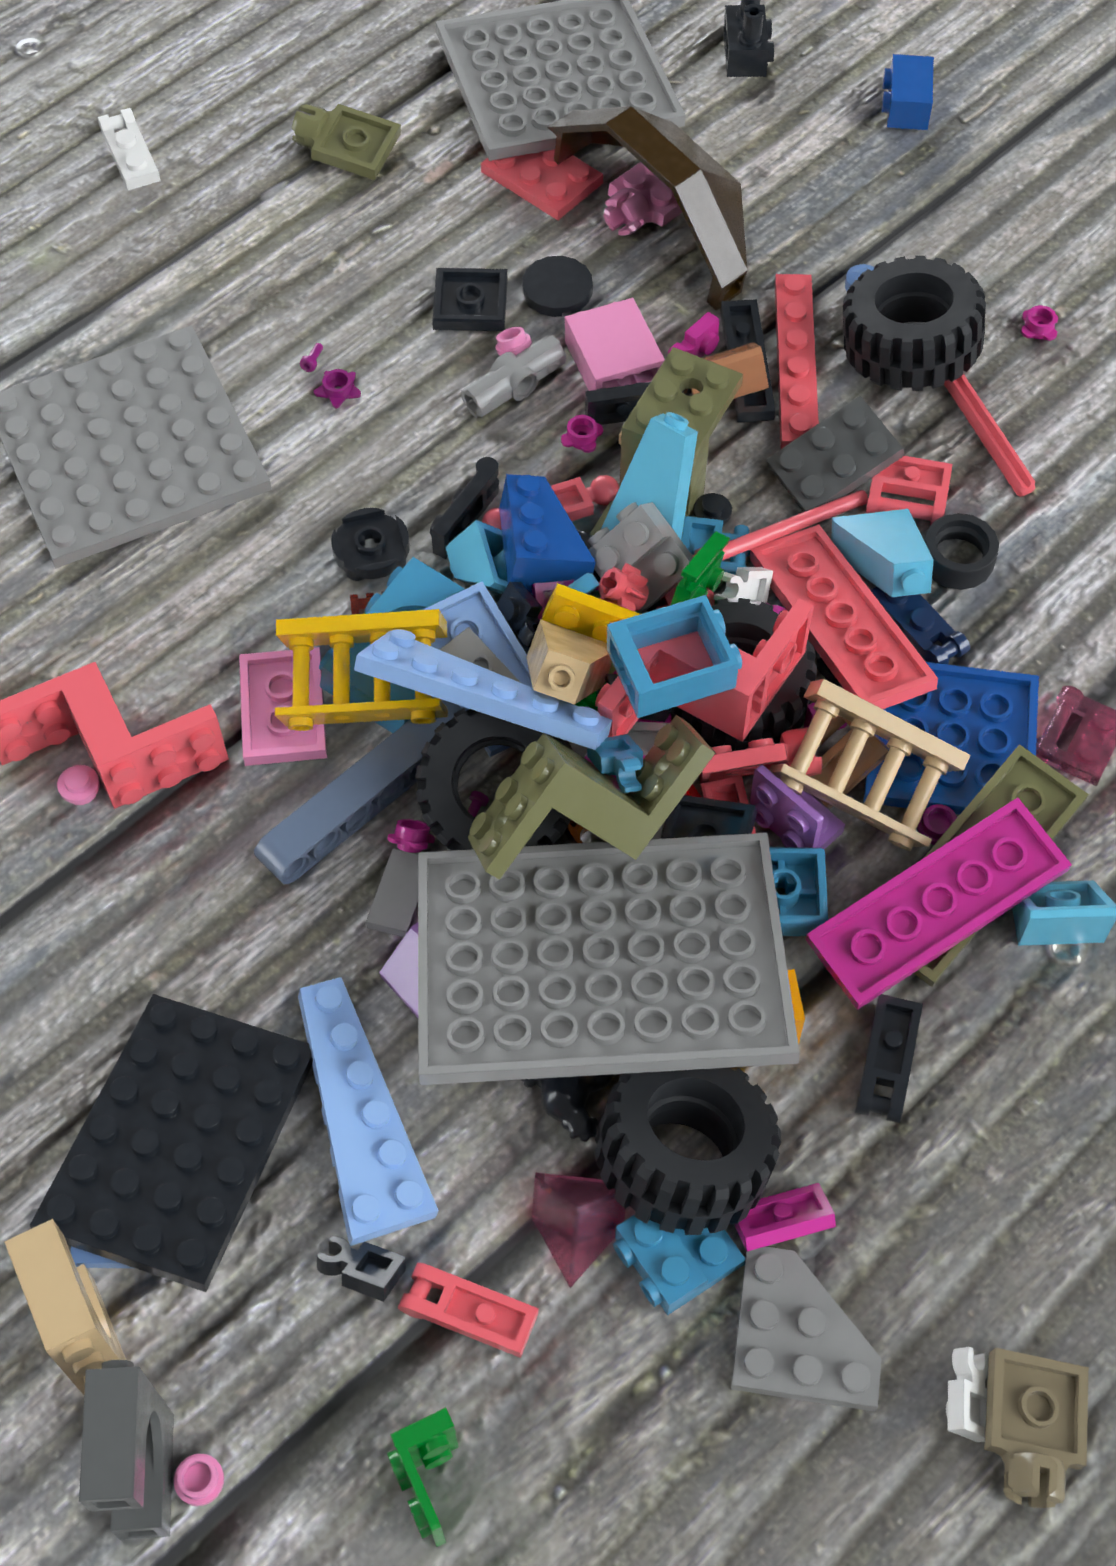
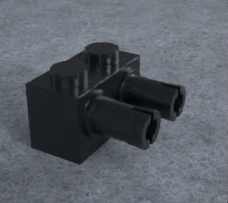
M741 0L740 5H725L723 38L727 77H766L768 62L774 61V41H768L772 37V20L766 19L765 5H760L761 0Z

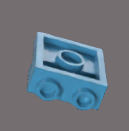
M635 1215L615 1228L616 1241L613 1243V1247L618 1257L627 1268L631 1265L635 1267L643 1279L639 1282V1285L645 1297L653 1307L660 1304L667 1316L745 1265V1257L726 1230L709 1233L708 1228H705L701 1235H685L683 1229L675 1228L674 1233L659 1230L660 1224L651 1220L646 1224L637 1219Z

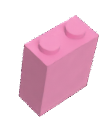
M634 298L565 316V343L589 391L632 385L640 382H651L665 360Z

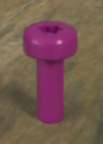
M316 343L309 355L301 358L299 364L304 371L313 372L316 369V360L324 348L321 343Z
M472 791L469 796L472 802L467 811L476 817L480 807L487 806L489 802L488 796L480 791Z

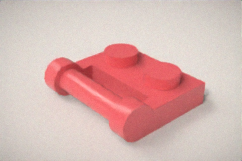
M903 456L872 477L866 513L909 509L913 518L928 520L930 525H932L934 521L945 514L953 464ZM881 492L932 500L934 504L931 506L881 497Z

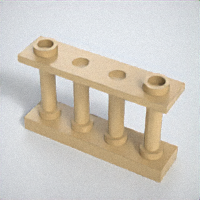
M825 679L810 682L804 697L815 703L813 708L816 710V713L791 766L786 764L771 765L769 771L780 778L796 794L801 795L802 791H805L889 834L888 841L895 846L911 851L913 847H929L932 839L917 832L916 828L941 774L946 775L947 772L964 770L970 755ZM839 715L852 722L850 728L853 731L828 785H825L806 775L831 719L837 718ZM876 734L888 741L886 746L889 748V751L865 803L862 804L843 794V791L868 737H873ZM913 753L924 759L922 765L926 768L899 823L879 811L904 757L910 756Z

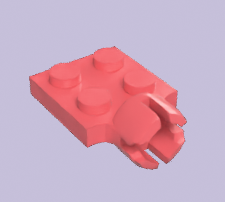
M809 727L783 732L780 737V744H774L773 738H766L748 742V748L744 750L732 751L731 745L712 747L715 755L700 773V784L742 775V777L754 775L755 769L760 765L765 766L768 770H770L771 765L786 764L791 766ZM814 755L806 775L815 776L822 773V757Z

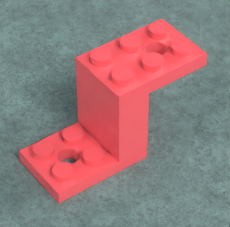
M798 598L790 611L784 609L779 614L773 626V635L768 641L762 639L755 648L753 655L739 649L742 658V668L738 669L736 688L676 707L743 742L805 654L814 605ZM697 631L638 649L653 684L714 666ZM619 676L612 685L607 683L602 687L596 698L595 706L598 707V712L601 716L612 720L608 737L628 734L639 718H637Z
M96 662L0 700V762L2 766L12 761L23 760L31 753L51 745L61 744L68 738L79 734L114 809L124 804H134L145 795L162 788L176 786L187 777L201 771H211L218 767L220 763L229 760L219 722L211 704L131 737Z

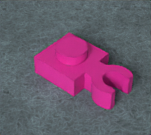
M707 312L685 331L684 340L681 343L674 344L668 350V354L673 347L701 358L705 354H711L719 343V318Z

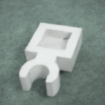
M737 567L736 575L724 572L721 580L726 581V589L720 595L715 594L714 600L728 598V602H738V598L750 599V603L760 605L761 602L767 603L773 571L763 567Z
M972 1347L957 1348L953 1350L952 1364L957 1380L948 1381V1401L946 1404L947 1430L975 1442H985L987 1401L985 1379L988 1377L989 1355L985 1353L974 1355Z

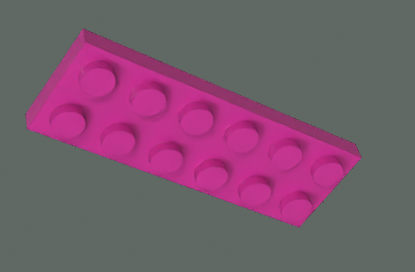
M1017 797L806 934L805 940L858 1010L1069 871L1072 864Z

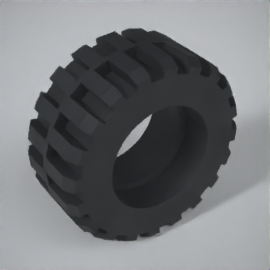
M904 256L895 258L894 262L887 263L884 261L876 264L874 270L867 269L858 277V280L852 283L843 301V341L846 358L865 379L870 377L874 384L879 386L887 384L893 390L902 391V388H912V391H922L923 387L932 386L933 389L941 387L947 380L953 382L963 375V371L967 372L976 363V359L983 350L986 314L983 288L970 272L965 273V270L956 263L952 265L947 264V261L942 258L936 257L934 260L926 259V256H915V259H906ZM906 322H925L920 324H904Z
M728 598L715 600L714 606H711L713 610L718 609L723 616L726 627L725 636L729 644H736L738 649L750 655H753L755 648L762 639L768 641L773 635V626L779 616L778 613L773 611L772 605L761 602L760 605L751 604L750 599L738 598V602H728ZM807 642L805 654L743 742L678 707L671 708V721L677 715L688 722L711 748L731 745L732 751L744 750L748 748V742L766 738H773L774 744H780V737L783 732L801 728L804 724L807 706L811 704V701L806 699L804 695L810 682L816 680L817 665L814 663L816 654L813 645Z
M463 708L454 713V717L447 723L442 722L434 730L435 735L430 742H426L421 752L422 759L420 765H417L416 795L423 814L422 816L436 838L450 851L473 849L468 836L470 835V827L475 817L463 806L458 792L459 774L467 759L476 751L493 745L509 746L523 753L529 744L534 741L537 742L543 734L542 732ZM551 736L558 742L573 750L568 741ZM552 808L525 846L553 845L564 834L571 819Z
M731 1068L621 1074L618 1083H615L611 1089L595 1138L597 1143L595 1149L596 1164L602 1169L600 1176L608 1190L615 1189V1200L624 1209L630 1206L635 1210V1217L646 1224L649 1220L660 1224L659 1230L674 1233L676 1228L683 1229L685 1235H701L705 1228H708L709 1233H716L726 1230L729 1222L731 1224H738L747 1217L750 1209L755 1208L780 1154L778 1149L781 1145V1130L776 1125L778 1117L772 1104H765L767 1096L758 1084L751 1085L748 1082L750 1078L748 1074L739 1068L735 1071ZM662 1124H680L694 1128L711 1139L723 1157L714 1160H695L681 1156L667 1148L654 1134L652 1127Z

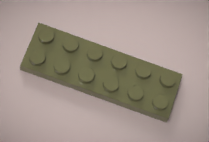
M1019 744L926 856L1017 797L1049 837L1054 840L1086 801L1089 794ZM978 931L914 972V974L933 987Z

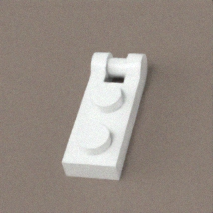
M131 108L120 110L121 114L109 117L108 114L99 116L100 129L127 190L159 182L158 169L137 126ZM122 128H126L125 130H121V131L116 132V133L114 132L115 130H119V129H122Z

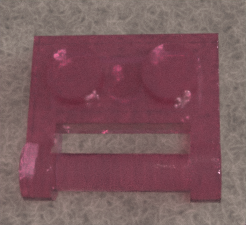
M1063 686L1056 697L1058 704L1042 736L1037 738L1036 756L1056 769L1097 786L1116 748V710L1085 697L1076 687ZM1073 712L1082 716L1083 719L1067 751L1059 749L1056 743Z

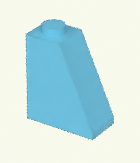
M909 509L832 517L831 540L856 572L891 597L931 593L933 558Z

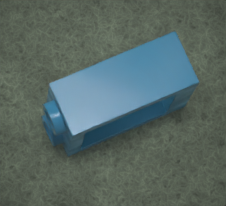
M706 595L607 624V651L637 718L736 688L738 669L742 668L741 654L736 644H729L725 636L726 627L723 616L718 609H712ZM697 631L714 666L653 684L637 649Z

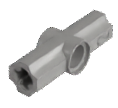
M553 335L550 337L545 336L517 355L512 352H506L499 356L488 374L461 390L462 400L466 404L468 411L475 418L478 416L483 417L512 397L517 401H521L531 395L540 379L566 363V353L560 341Z

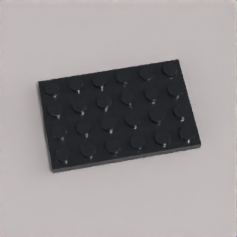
M153 994L30 1223L31 1229L53 1219L69 1246L207 1292L312 1067L313 1058L309 1043Z

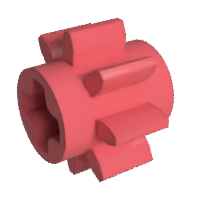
M625 563L622 570L613 567L604 573L599 582L600 599L632 611H638L645 605L648 599L649 589L646 585L648 579L640 575L641 570Z

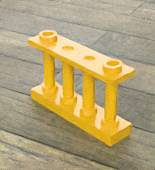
M439 609L276 619V636L286 647L293 651L292 707H276L275 716L285 726H288V729L294 731H309L313 729V725L406 719H411V722L415 724H431L436 722V718L448 717V709L441 699L432 698V696L415 691V699L391 701V682L375 677L374 702L350 703V648L354 647V643L370 642L372 644L390 630L401 629L412 632L416 636L415 640L431 646V643L435 642V638H447L446 619ZM329 645L333 648V704L309 706L310 651L314 649V646Z

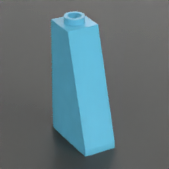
M672 412L663 413L650 419L601 529L607 527L611 531L620 522L616 516L628 505L636 502L639 506L653 502L681 540L698 431L688 427L689 421Z

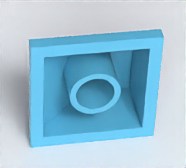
M475 520L445 547L450 562V570L454 578L473 585L483 581L487 590L503 594L508 582L502 530Z

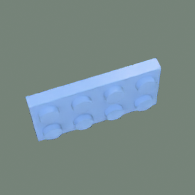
M483 581L424 609H439L447 621V638H435V642L431 643V647L441 649L462 631L470 627L521 683L532 687L526 659L527 654ZM460 706L461 709L469 710V708ZM493 745L484 748L489 757H492L510 747Z

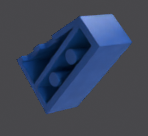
M506 474L499 512L507 582H521L532 593L531 585L535 583L576 581L588 572L593 574L596 561L547 479L543 476Z

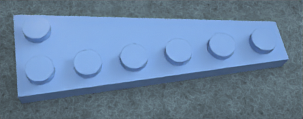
M390 630L356 656L354 671L596 750L609 736L612 720L601 716L598 711L589 707H579L534 691L532 687L421 643L415 640V634L407 630Z
M339 977L300 988L298 999L307 1043H309L312 1053V1067L315 1082L319 1087L322 1102L321 1111L324 1125L327 1126L331 1145L330 1154L333 1167L335 1166L339 1184L338 1193L350 1246L436 1218L439 1210L342 978Z

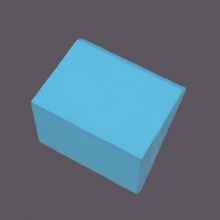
M1094 880L1050 882L1012 908L1018 946L1104 943L1116 921V904Z

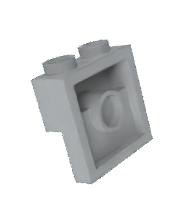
M634 502L617 514L616 518L620 522L611 531L607 527L599 530L588 542L592 546L589 551L596 561L594 569L600 578L613 567L622 570L625 563L641 570L640 575L648 579L646 585L649 589V595L645 605L635 612L644 613L678 585L683 579L680 576L682 570L692 560L693 556L653 502L639 506Z

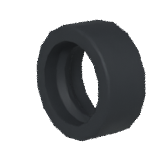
M962 513L945 515L932 523L926 532L924 540L933 558L932 579L947 588L959 590L975 588L985 582L993 572L999 550V540L996 532L989 524L974 515ZM944 540H966L975 545L983 556L976 563H954L938 551L937 545Z

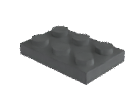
M859 396L767 458L766 461L774 475L802 511L805 512L846 496L905 456L900 443L864 399Z

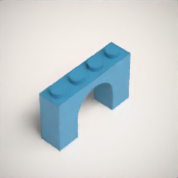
M412 557L404 568L398 566L392 572L387 582V589L382 595L378 593L373 595L364 613L424 610L465 589L420 560ZM370 642L354 643V647L350 648V703L374 702V677L354 671L357 654L371 645ZM331 648L321 660L319 669L322 670L320 687L333 695V648ZM391 683V701L415 699V690ZM410 719L374 722L394 733Z

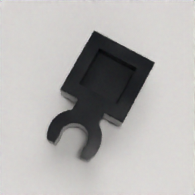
M331 1236L329 1238V1254L334 1256L321 1252L317 1254V1270L320 1273L328 1276L342 1274L343 1287L383 1302L406 1271L405 1256L367 1242H363L360 1248L356 1250L350 1247L347 1240L338 1236Z

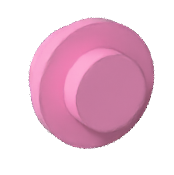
M512 327L497 335L496 340L498 343L495 348L500 356L506 352H512L517 355L530 347L532 341L530 335L526 334L522 327Z
M75 765L62 772L57 781V788L65 801L74 805H85L96 797L100 788V780L96 771L91 767Z
M194 1454L185 1458L179 1464L174 1474V1488L177 1495L183 1502L191 1506H204L211 1503L218 1497L224 1485V1472L221 1465L215 1458L207 1454Z

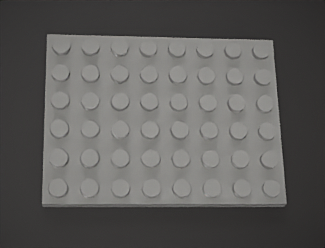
M767 833L651 839L636 860L608 842L525 846L500 880L485 872L474 849L418 853V1064L420 1085L799 1064L800 1052Z

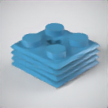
M769 847L775 889L784 888L786 894L780 895L776 892L782 936H806V934L828 921L825 850L822 848Z

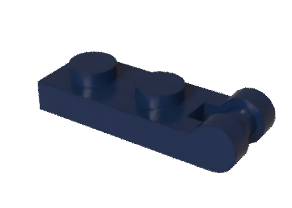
M877 586L871 589V592L925 662L948 664L950 658H960L970 651V643L966 636L959 631L956 632L921 594L891 597ZM939 640L942 645H934L933 643Z

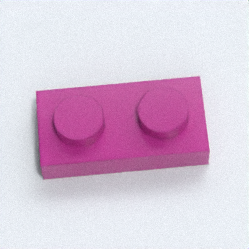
M815 1183L761 1198L756 1207L750 1209L747 1217L734 1225L748 1252L836 1227L835 1212L820 1184Z

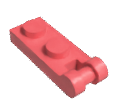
M424 1263L416 1264L411 1275L414 1282L410 1292L403 1294L397 1307L400 1311L411 1317L425 1319L521 1358L539 1314L538 1308ZM431 1288L443 1291L438 1304L426 1300Z

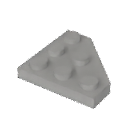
M762 1247L746 1251L731 1390L876 1412L879 1400L882 1359L798 1254L793 1250Z

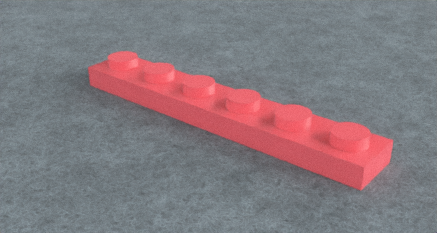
M776 274L781 449L819 424L812 277L806 274Z

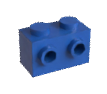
M893 54L891 68L884 69L882 89H888V91L883 93L881 110L882 113H887V127L928 130L933 105L934 57Z

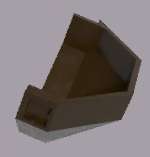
M626 106L575 110L547 127L557 136L554 161L557 164H560L590 143L625 147L672 190L712 275L706 302L717 311L721 307V301H731L742 292L747 274V257L741 183L677 125L635 107Z

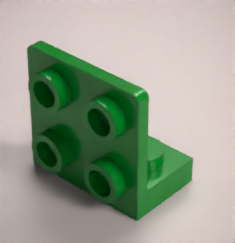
M446 1407L390 1434L395 1450L387 1453L402 1492L411 1488L415 1497L407 1502L422 1539L432 1535L436 1547L446 1543L445 1537L416 1468L423 1464L426 1470L435 1468L451 1459L453 1456L451 1451L459 1447L455 1427Z

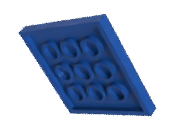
M926 662L938 677L937 689L883 709L970 755L964 770L947 772L946 775L941 774L926 808L941 804L948 806L955 814L960 815L1019 744L1036 756L1038 675ZM878 736L879 739H880L885 745H887L888 741H887L886 739H884V738ZM913 753L910 756L904 757L883 805L908 807L926 768L922 765L924 759ZM884 760L865 777L863 803L866 801Z

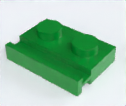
M715 531L682 570L680 576L683 579L676 587L671 605L703 595L707 596L708 590L714 592L717 589L725 571L720 568L725 554L722 550L728 544L729 537Z

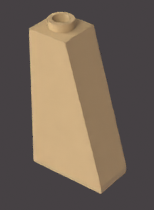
M541 619L526 656L533 690L571 704L578 703L602 688L605 683V676L609 673L613 663L607 651V643Z

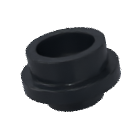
M704 494L694 504L695 517L723 520V526L731 518V502L721 494Z

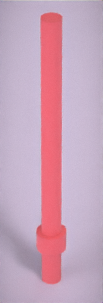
M859 490L730 540L722 550L725 552L722 561L867 504L868 496L864 490ZM701 548L695 550L692 556L694 557Z

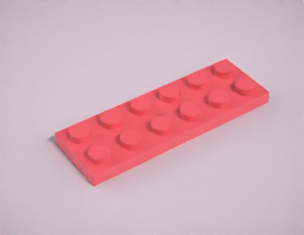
M820 524L750 550V561L755 567H763L773 571L770 588L787 611H790L798 598L814 605L808 640L845 690L881 709H886L937 689L938 677Z

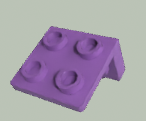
M763 765L755 769L749 802L750 805L756 806L757 815L755 822L763 828L771 829L781 838L786 848L825 849L844 832L845 824L809 793L802 791L801 795L796 794Z

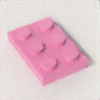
M320 647L310 651L309 706L324 705L323 689L320 687L322 670L319 669L321 662ZM284 650L240 654L242 749L245 766L327 758L325 724L313 725V729L309 731H294L288 729V726H285L275 716L276 707H292L293 651Z

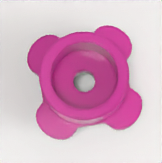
M1038 305L1023 312L1022 319L1025 321V324L1021 329V334L1024 337L1045 339L1047 341H1052L1057 337L1058 332L1055 330V324L1058 322V316L1053 309Z
M577 415L568 421L567 432L561 436V443L565 447L573 446L585 453H591L596 449L597 438L603 434V427L587 415Z
M401 819L397 821L395 833L388 834L387 840L397 844V848L402 851L419 853L423 849H427L428 843H434L435 837L429 834L430 828L425 822L414 819Z

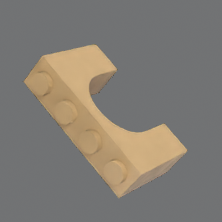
M51 1219L4 1241L46 1352L84 1395L86 1369H101L102 1363L105 1361L126 1360L93 1276L84 1264L76 1267L63 1233L54 1220Z

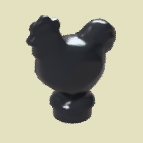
M614 1074L521 1079V1081L524 1082V1086L527 1088H532L535 1085L541 1088L544 1110L549 1116L561 1122L562 1127L570 1132L571 1139L579 1138L582 1142H587L589 1138L596 1136V1127L599 1121L596 1118L590 1117L585 1106L593 1093L610 1085Z

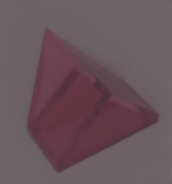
M536 1172L532 1219L571 1288L615 1238V1228L625 1221L626 1209L615 1200L616 1190H608L601 1179Z

